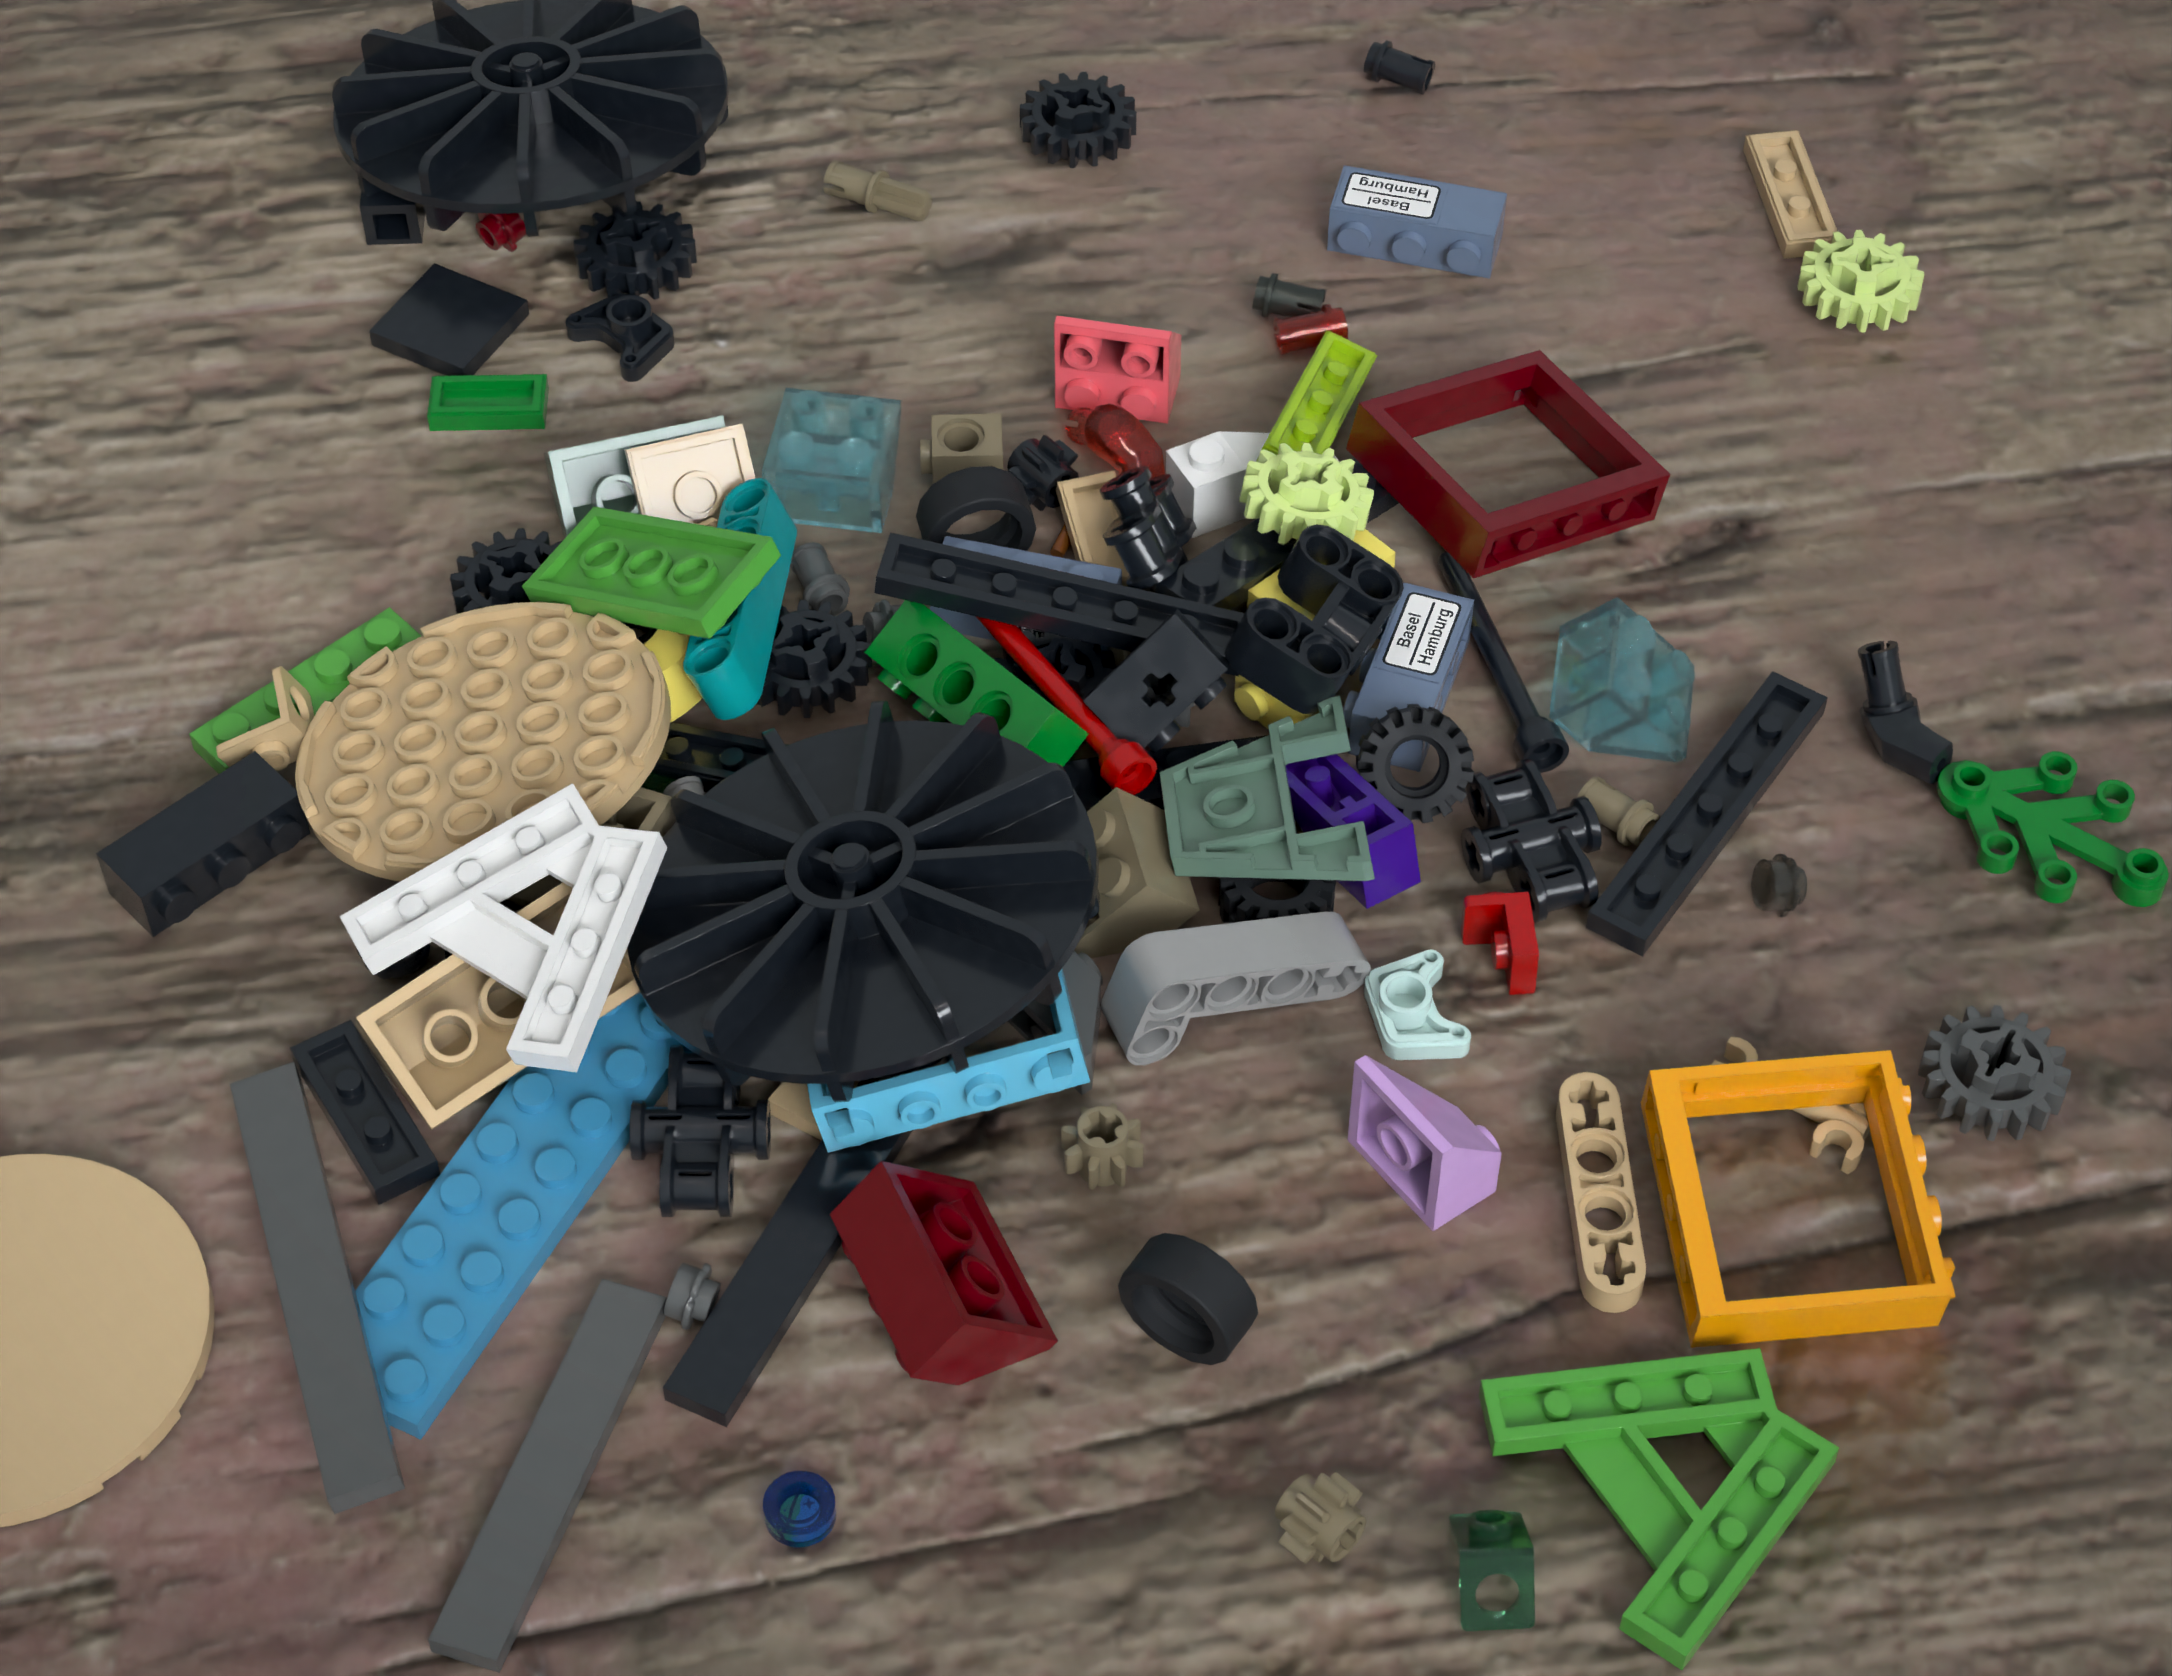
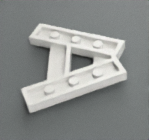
M572 783L344 913L340 918L363 961L373 975L425 945L434 942L527 999L506 1048L513 1062L517 1065L577 1073L666 853L667 846L660 832L599 826ZM547 875H551L573 888L554 935L503 906L500 902Z

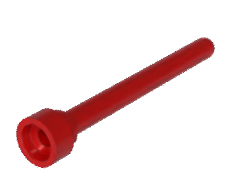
M975 616L1054 706L1089 733L1085 740L1100 756L1098 761L1101 767L1100 775L1112 790L1117 787L1135 795L1148 786L1156 774L1157 764L1139 743L1129 742L1127 739H1118L1016 625Z

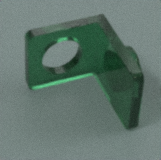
M1480 1510L1471 1514L1450 1515L1449 1529L1459 1558L1460 1623L1465 1631L1533 1627L1535 1624L1534 1547L1521 1513ZM1504 1574L1511 1577L1518 1585V1596L1515 1602L1509 1608L1495 1612L1484 1609L1478 1604L1475 1596L1479 1583L1487 1576Z

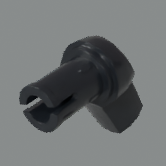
M1884 641L1872 642L1860 647L1857 651L1864 675L1867 699L1863 702L1859 712L1873 746L1884 763L1930 784L1938 782L1941 771L1951 763L1953 745L1952 742L1921 723L1918 701L1915 697H1912L1911 693L1905 691L1898 643L1888 641L1886 649H1884Z

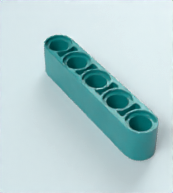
M762 478L745 481L728 493L722 503L717 528L772 537L781 557L764 575L760 584L746 596L729 616L724 626L711 639L690 635L683 662V669L712 714L721 720H730L742 716L755 706L762 695L797 537L795 523L771 484Z

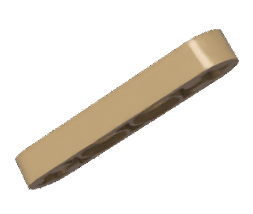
M1583 1072L1574 1074L1563 1082L1559 1090L1556 1108V1123L1579 1283L1584 1298L1591 1306L1603 1312L1619 1313L1635 1306L1642 1296L1646 1275L1645 1256L1618 1091L1608 1078L1597 1073ZM1578 1100H1590L1592 1108L1597 1110L1594 1127L1585 1129V1111L1583 1105L1578 1103ZM1597 1151L1607 1155L1613 1161L1614 1167L1607 1172L1594 1173L1584 1169L1579 1164L1577 1158L1585 1152ZM1600 1207L1609 1208L1622 1218L1623 1224L1613 1230H1600L1592 1226L1587 1221L1585 1215L1592 1209ZM1616 1253L1614 1260L1616 1275L1618 1279L1623 1280V1285H1610L1608 1276L1603 1275L1606 1254Z

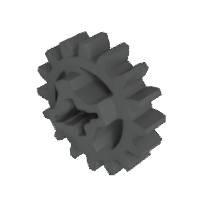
M1994 1005L1990 1017H1981L1974 1006L1966 1007L1962 1023L1957 1018L1948 1014L1943 1017L1940 1031L1931 1030L1928 1034L1918 1069V1075L1926 1078L1922 1094L1924 1098L1928 1099L1941 1098L1936 1114L1940 1119L1950 1117L1953 1114L1961 1117L1959 1131L1964 1134L1969 1132L1974 1125L1984 1127V1134L1988 1141H1994L1998 1130L2007 1128L2009 1134L2015 1140H2021L2027 1123L2041 1132L2046 1128L2050 1114L2058 1115L2061 1110L2071 1076V1070L2062 1066L2066 1055L2065 1048L2060 1046L2047 1047L2051 1030L2048 1027H2043L2034 1032L2026 1027L2029 1015L2021 1012L2014 1021L2004 1019V1012L1999 1005Z

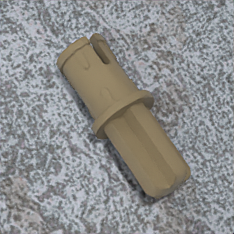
M834 160L828 166L824 177V183H827L823 187L825 194L865 205L868 212L876 213L881 209L916 221H923L927 218L929 209L932 206V196L925 189L890 179L888 172L878 170L875 173L868 172Z

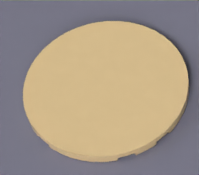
M547 602L510 603L470 610L420 628L423 636L408 642L393 652L386 646L347 676L349 685L333 702L324 701L311 720L299 748L295 780L297 795L308 823L316 837L328 851L357 870L376 877L401 882L572 783L598 825L601 826L619 811L640 789L654 769L663 751L671 720V700L668 686L653 651L650 652L637 639L634 630L603 613H598L593 617L573 612L571 605Z
M16 1154L0 1157V1527L29 1522L70 1508L104 1489L103 1482L119 1473L136 1458L140 1461L144 1460L180 1419L179 1410L190 1394L195 1381L202 1378L210 1354L215 1324L214 1297L205 1262L189 1227L177 1211L155 1190L131 1175L92 1160L53 1154Z

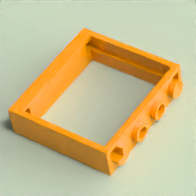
M1891 1050L1649 1070L1641 1100V1109L1691 1348L1939 1325L1950 1299L1956 1297L1951 1280L1955 1266L1950 1257L1942 1256L1938 1240L1942 1228L1941 1210L1936 1196L1927 1195L1922 1176L1926 1171L1925 1146L1919 1134L1912 1135L1908 1120L1911 1110L1910 1086H1903L1901 1078H1898ZM1863 1103L1907 1286L1726 1302L1687 1118Z

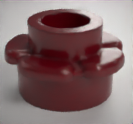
M478 213L480 221L476 223V230L483 242L492 250L496 251L503 246L509 252H514L517 249L515 243L526 236L524 221L518 213Z

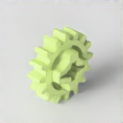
M1856 230L1853 238L1846 239L1842 233L1837 231L1833 232L1831 244L1822 239H1817L1813 251H1805L1797 288L1800 291H1804L1802 300L1804 306L1818 305L1816 312L1818 319L1821 320L1830 315L1837 318L1836 328L1842 329L1847 323L1856 324L1859 332L1865 333L1868 323H1875L1877 327L1885 331L1889 328L1891 318L1904 323L1907 321L1909 310L1916 311L1922 290L1924 271L1917 270L1919 262L1917 256L1903 257L1905 244L1902 242L1892 246L1884 244L1885 234L1879 233L1873 239L1865 237L1862 230Z
M1282 443L1279 446L1278 455L1263 449L1260 451L1258 462H1248L1239 502L1246 504L1244 511L1246 519L1260 518L1257 531L1262 534L1275 530L1279 534L1278 543L1283 545L1289 542L1291 538L1298 539L1304 529L1316 524L1329 526L1354 540L1356 530L1364 531L1366 528L1374 490L1367 488L1369 479L1367 473H1353L1355 461L1347 459L1339 462L1334 458L1333 449L1328 448L1322 454L1313 453L1310 443H1304L1301 451H1293L1286 443Z

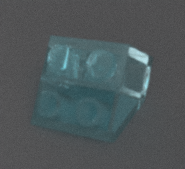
M794 388L785 389L762 467V479H766L771 484L794 523L876 533L883 532L894 487L902 409L901 400Z
M1616 597L1560 626L1549 718L1589 752L1679 762L1687 758L1695 666L1684 652L1676 650L1658 634L1645 617L1637 615L1622 600Z

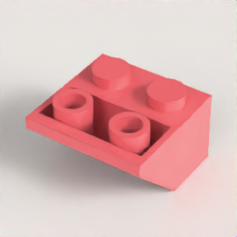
M1056 316L1054 322L1055 408L1168 424L1181 377L1182 335L1172 331Z

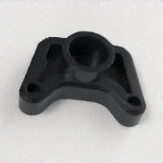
M615 294L570 314L565 321L567 336L570 340L574 342L601 341L621 355V375L628 382L641 380L675 345L673 328L670 324L654 314L650 303L645 298L637 295Z

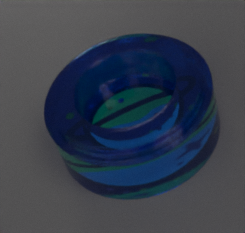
M792 1471L775 1479L767 1488L763 1498L764 1520L768 1532L778 1542L790 1547H807L822 1541L832 1531L837 1517L835 1494L831 1485L820 1475L809 1471Z

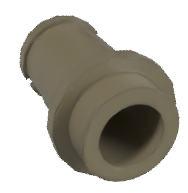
M1600 776L1597 778L1592 777L1587 781L1578 794V797L1585 796L1589 799L1597 813L1599 823L1615 832L1618 842L1623 846L1634 844L1638 847L1660 819V816L1654 812V806L1651 802L1644 799L1638 802L1606 783L1605 779Z

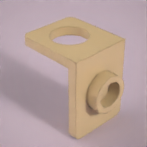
M282 666L272 670L280 718L217 745V756L227 766L231 767L254 751L276 771L286 768L297 760L301 741L305 737L307 728L314 717V711L309 692ZM291 696L293 697L298 706L300 715L294 707Z

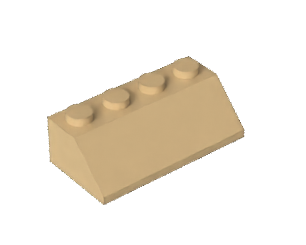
M561 883L518 911L517 914L554 935L573 888L565 883ZM627 949L599 1019L640 992L632 973ZM453 954L356 1017L355 1027L393 1084L431 1131L528 1067L515 1064L506 1051L527 999Z

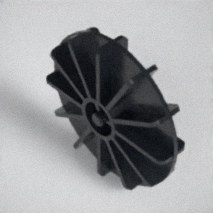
M432 0L435 20L419 26L405 34L380 29H371L361 39L364 61L350 76H343L337 79L333 85V126L335 136L345 160L357 172L361 191L368 197L384 190L402 199L424 205L428 226L439 231H446L465 212L490 214L523 213L527 237L539 236L540 211L567 208L598 200H603L622 217L634 214L637 210L634 188L648 183L669 171L695 176L705 167V143L714 134L718 126L723 124L728 117L729 88L726 68L721 55L700 34L697 14L685 5H679L659 13L651 9L635 6L632 4V0H518L469 10L456 0Z
M874 701L870 706L867 724L825 732L788 746L784 744L776 729L771 728L761 733L767 755L751 762L725 778L703 796L682 789L671 799V807L677 821L663 836L667 850L628 944V956L633 976L644 1002L652 1012L657 1023L693 1053L714 1063L720 1078L734 1086L744 1084L751 1076L789 1083L827 1084L834 1102H849L852 1098L855 1081L896 1074L928 1064L942 1057L946 1058L955 1073H959L969 1068L964 1047L997 1029L1033 1000L1044 1005H1051L1062 993L1058 973L1073 954L1085 932L1089 919L1096 916L1099 912V858L1096 840L1086 809L1072 788L1068 774L1060 764L1048 763L1026 747L1000 736L996 719L982 712L972 715L964 725L919 720L894 721L888 702Z

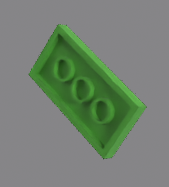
M594 506L522 587L530 602L571 605L573 612L590 616L603 613L620 622L711 639L724 626L729 616L746 596L760 584L764 575L781 557V554L773 538L769 536Z

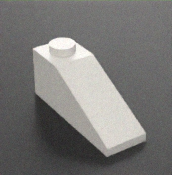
M1218 431L1166 450V474H1170L1174 481L1172 492L1185 518H1193L1197 527L1192 538L1245 519L1244 511L1246 504L1239 502L1247 464L1249 461L1257 460L1270 433Z

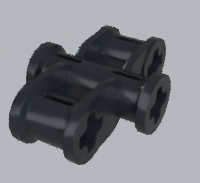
M1139 466L1116 476L1099 489L1103 500H1111L1119 516L1109 525L1107 531L1103 534V538L1107 546H1115L1129 574L1126 580L1128 587L1141 590L1149 587L1150 591L1155 593L1157 583L1172 575L1181 565L1189 561L1182 546L1191 539L1197 527L1193 518H1185L1172 492L1174 481L1171 475L1163 474L1151 478L1152 475L1148 466Z
M1530 758L1518 761L1514 769L1485 776L1481 772L1474 773L1472 783L1468 782L1466 786V792L1468 793L1467 799L1473 817L1482 831L1473 826L1463 829L1461 834L1463 856L1474 881L1478 884L1490 881L1493 873L1506 870L1515 892H1529L1534 923L1546 920L1548 912L1577 904L1583 909L1592 907L1598 900V884L1594 869L1583 851L1591 853L1600 850L1602 834L1597 813L1589 799L1585 796L1574 798L1571 800L1569 807L1557 810L1552 795L1537 765Z
M671 1045L668 1107H647L644 1100L632 1101L630 1112L632 1160L636 1161L644 1160L647 1154H663L659 1179L662 1217H674L677 1210H717L720 1217H732L734 1204V1153H755L758 1160H769L771 1151L770 1101L758 1100L755 1106L738 1107L741 1085L734 1086L723 1081L714 1063L693 1052H685L682 1045Z

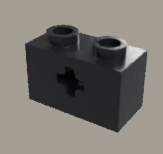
M1177 609L1086 695L1083 702L1119 739L1137 742L1143 748L1148 746L1156 753L1181 730L1182 726L1175 719L1191 703H1194L1202 710L1228 685L1221 675L1228 670L1229 663ZM1153 673L1156 677L1162 678L1170 673L1176 679L1171 688L1175 698L1169 700L1164 695H1160L1152 701L1146 694L1151 685L1147 675Z

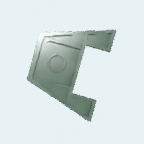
M1340 696L1331 697L1317 703L1318 714L1295 724L1290 716L1269 724L1270 735L1245 746L1237 748V745L1232 740L1160 772L1170 857L1175 876L1369 881L1375 879L1364 821L1297 834L1286 765L1351 751Z

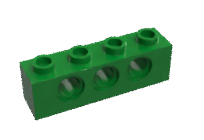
M905 600L864 652L884 668L877 677L882 683L905 700H907L912 692L919 696L912 707L930 721L947 722L949 720L952 724L964 725L977 712L988 714L996 719L1000 736L1026 747L1048 763H1058L1062 767L1065 766L1089 735L1084 729L923 604Z

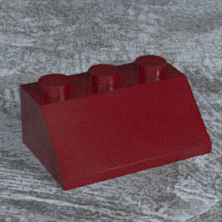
M880 1161L830 1213L842 1239V1249L847 1258L855 1265L869 1293V1304L873 1311L882 1319L896 1348V1358L910 1378L959 1386L1050 1350L1058 1342L975 1182Z

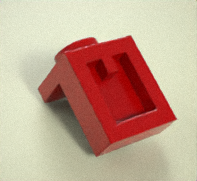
M1494 891L1482 895L1466 896L1463 899L1462 943L1464 945L1491 944L1493 967L1495 970L1505 969L1509 995L1535 993L1539 949L1529 892L1503 893Z

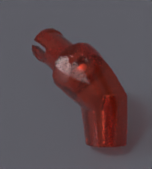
M1107 403L1097 406L1094 410L1087 407H1079L1068 415L1067 420L1078 422V427L1065 426L1069 439L1076 444L1087 445L1095 455L1113 466L1119 475L1139 466H1148L1152 475L1151 478L1165 474L1162 449L1144 425L1128 410L1117 404Z

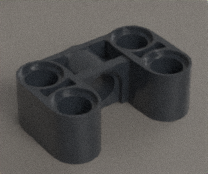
M1316 524L1308 526L1301 532L1277 576L1278 584L1283 593L1292 601L1314 614V619L1310 620L1277 599L1266 597L1256 599L1247 608L1225 649L1228 663L1239 675L1293 710L1310 715L1318 714L1317 703L1335 697L1348 676H1353L1381 633L1382 625L1401 597L1404 589L1402 578L1390 564L1329 526Z

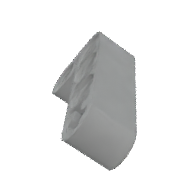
M1325 911L1159 931L1146 934L1134 940L1125 948L1104 993L1100 1008L1128 1061L1134 1065H1148L1167 1057L1175 1050L1191 1018L1344 997L1364 984L1366 976L1370 974L1371 967L1342 916L1336 912Z

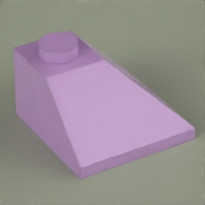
M1366 1055L1354 1062L1348 1141L1432 1231H1435L1496 1192L1502 1153L1497 1141L1485 1127L1481 1125L1475 1126L1457 1106Z

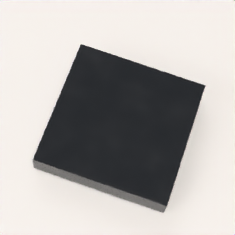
M434 263L369 331L371 343L374 347L446 376L474 375L528 317V301Z

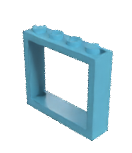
M1063 968L1058 973L1062 993L1050 1005L1056 1034L967 1057L969 1068L959 1073H955L949 1063L859 1086L853 1088L852 1098L849 1102H834L827 1084H807L811 1110L827 1152L860 1146L870 1141L915 1129L927 1128L933 1124L982 1111H990L1000 1106L1090 1083Z

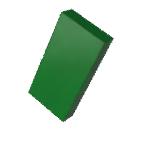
M547 374L432 376L427 413L430 431L545 429L549 395Z

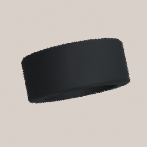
M993 466L969 467L946 475L932 484L919 501L916 513L922 539L943 544L945 536L1027 551L1033 543L1037 529L1023 484L1011 472ZM981 510H1000L1006 512L997 523L985 530L972 534H951L946 532L953 523L968 514Z
M1162 1233L1151 1237L1124 1271L1118 1283L1121 1302L1133 1321L1161 1346L1191 1362L1214 1365L1226 1361L1258 1315L1256 1297L1244 1277L1222 1256L1206 1245L1184 1235Z

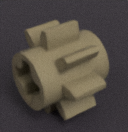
M1114 1103L1110 1106H1096L1090 1109L1085 1106L1080 1107V1118L1077 1127L1063 1125L1061 1129V1148L1066 1150L1064 1152V1171L1066 1174L1079 1172L1080 1176L1088 1182L1089 1189L1092 1190L1096 1186L1105 1187L1114 1184L1120 1187L1125 1186V1175L1128 1166L1136 1168L1143 1167L1144 1144L1139 1142L1141 1139V1121L1139 1119L1127 1121L1126 1117L1117 1110V1104Z
M1323 1472L1319 1474L1317 1479L1310 1474L1301 1475L1286 1489L1275 1509V1516L1281 1521L1280 1526L1286 1530L1278 1541L1279 1544L1304 1564L1311 1558L1319 1563L1324 1556L1331 1562L1341 1560L1359 1541L1366 1526V1518L1360 1514L1361 1510L1355 1506L1363 1493L1337 1472L1330 1476V1478Z

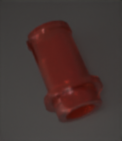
M1330 304L1322 305L1321 311L1273 320V329L1279 331V333L1274 334L1280 355L1318 347L1326 330L1348 339V327L1343 309L1341 307L1332 309Z

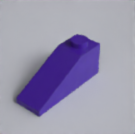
M1334 754L1286 765L1294 819L1303 833L1364 821L1375 879L1369 881H1337L1366 909L1421 883L1413 822L1340 756Z

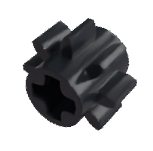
M1043 435L1040 441L1032 438L1022 442L1011 454L1007 465L1008 472H1011L1023 484L1029 504L1035 506L1039 511H1043L1046 505L1050 508L1060 506L1056 494L1057 482L1079 478V473L1071 467L1078 458V454L1060 439L1054 442L1047 435Z

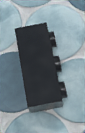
M254 751L96 853L109 894L152 937H155L174 923H179L188 918L194 910L227 888L241 883L248 874L277 855L291 850L301 839L310 834V830L297 795V790Z

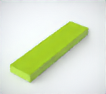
M1326 330L1261 450L1265 449L1278 455L1279 446L1282 443H1286L1293 451H1301L1304 443H1310L1313 453L1322 454L1326 449L1330 448L1378 355Z

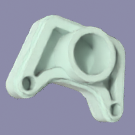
M1426 950L1371 970L1369 976L1365 978L1364 998L1367 1001L1382 1044V1050L1391 1059L1462 1058L1470 1050L1471 1032L1469 1029L1443 1018L1437 1011L1432 998V987L1441 979L1444 963L1442 955L1436 950Z

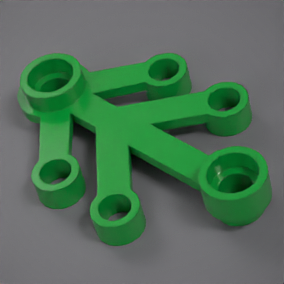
M2059 751L2044 754L2038 766L1994 772L1984 764L1964 760L1953 762L1941 771L1937 782V792L1941 804L1954 817L1968 820L1978 845L1976 859L1984 870L1994 874H2003L2010 871L2014 867L2019 851L2017 839L2010 833L1999 830L1995 815L2015 825L2036 876L2034 890L2044 901L2063 903L2069 900L2077 881L2076 870L2069 863L2058 859L2053 844L2113 874L2111 881L2112 890L2124 903L2135 907H2148L2161 899L2169 872L2163 858L2157 852L2147 848H2138L2127 853L2069 824L2101 819L2111 823L2126 820L2130 815L2135 800V793L2127 783L2120 780H2106L2098 785L2094 795L2031 803L2012 795L2037 790H2044L2051 794L2068 792L2073 786L2078 767L2076 761L2070 755ZM2050 770L2061 772L2063 775H2055ZM2106 799H2114L2119 801L2121 804L2111 803ZM1990 849L2001 850L2005 855L1995 854ZM2048 879H2058L2063 884H2054L2050 882Z

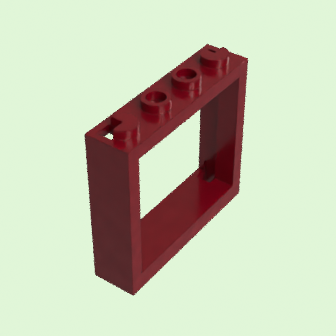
M1541 350L1359 402L1346 447L1347 451L1473 579L1654 520L1671 475ZM1524 405L1599 477L1487 513L1413 438Z

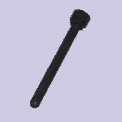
M1447 551L1443 552L1439 557L1438 565L1452 594L1474 600L1471 633L1518 727L1515 732L1516 738L1513 746L1519 760L1530 758L1535 762L1540 773L1557 768L1565 761L1569 754V746L1560 727L1539 715L1471 576Z

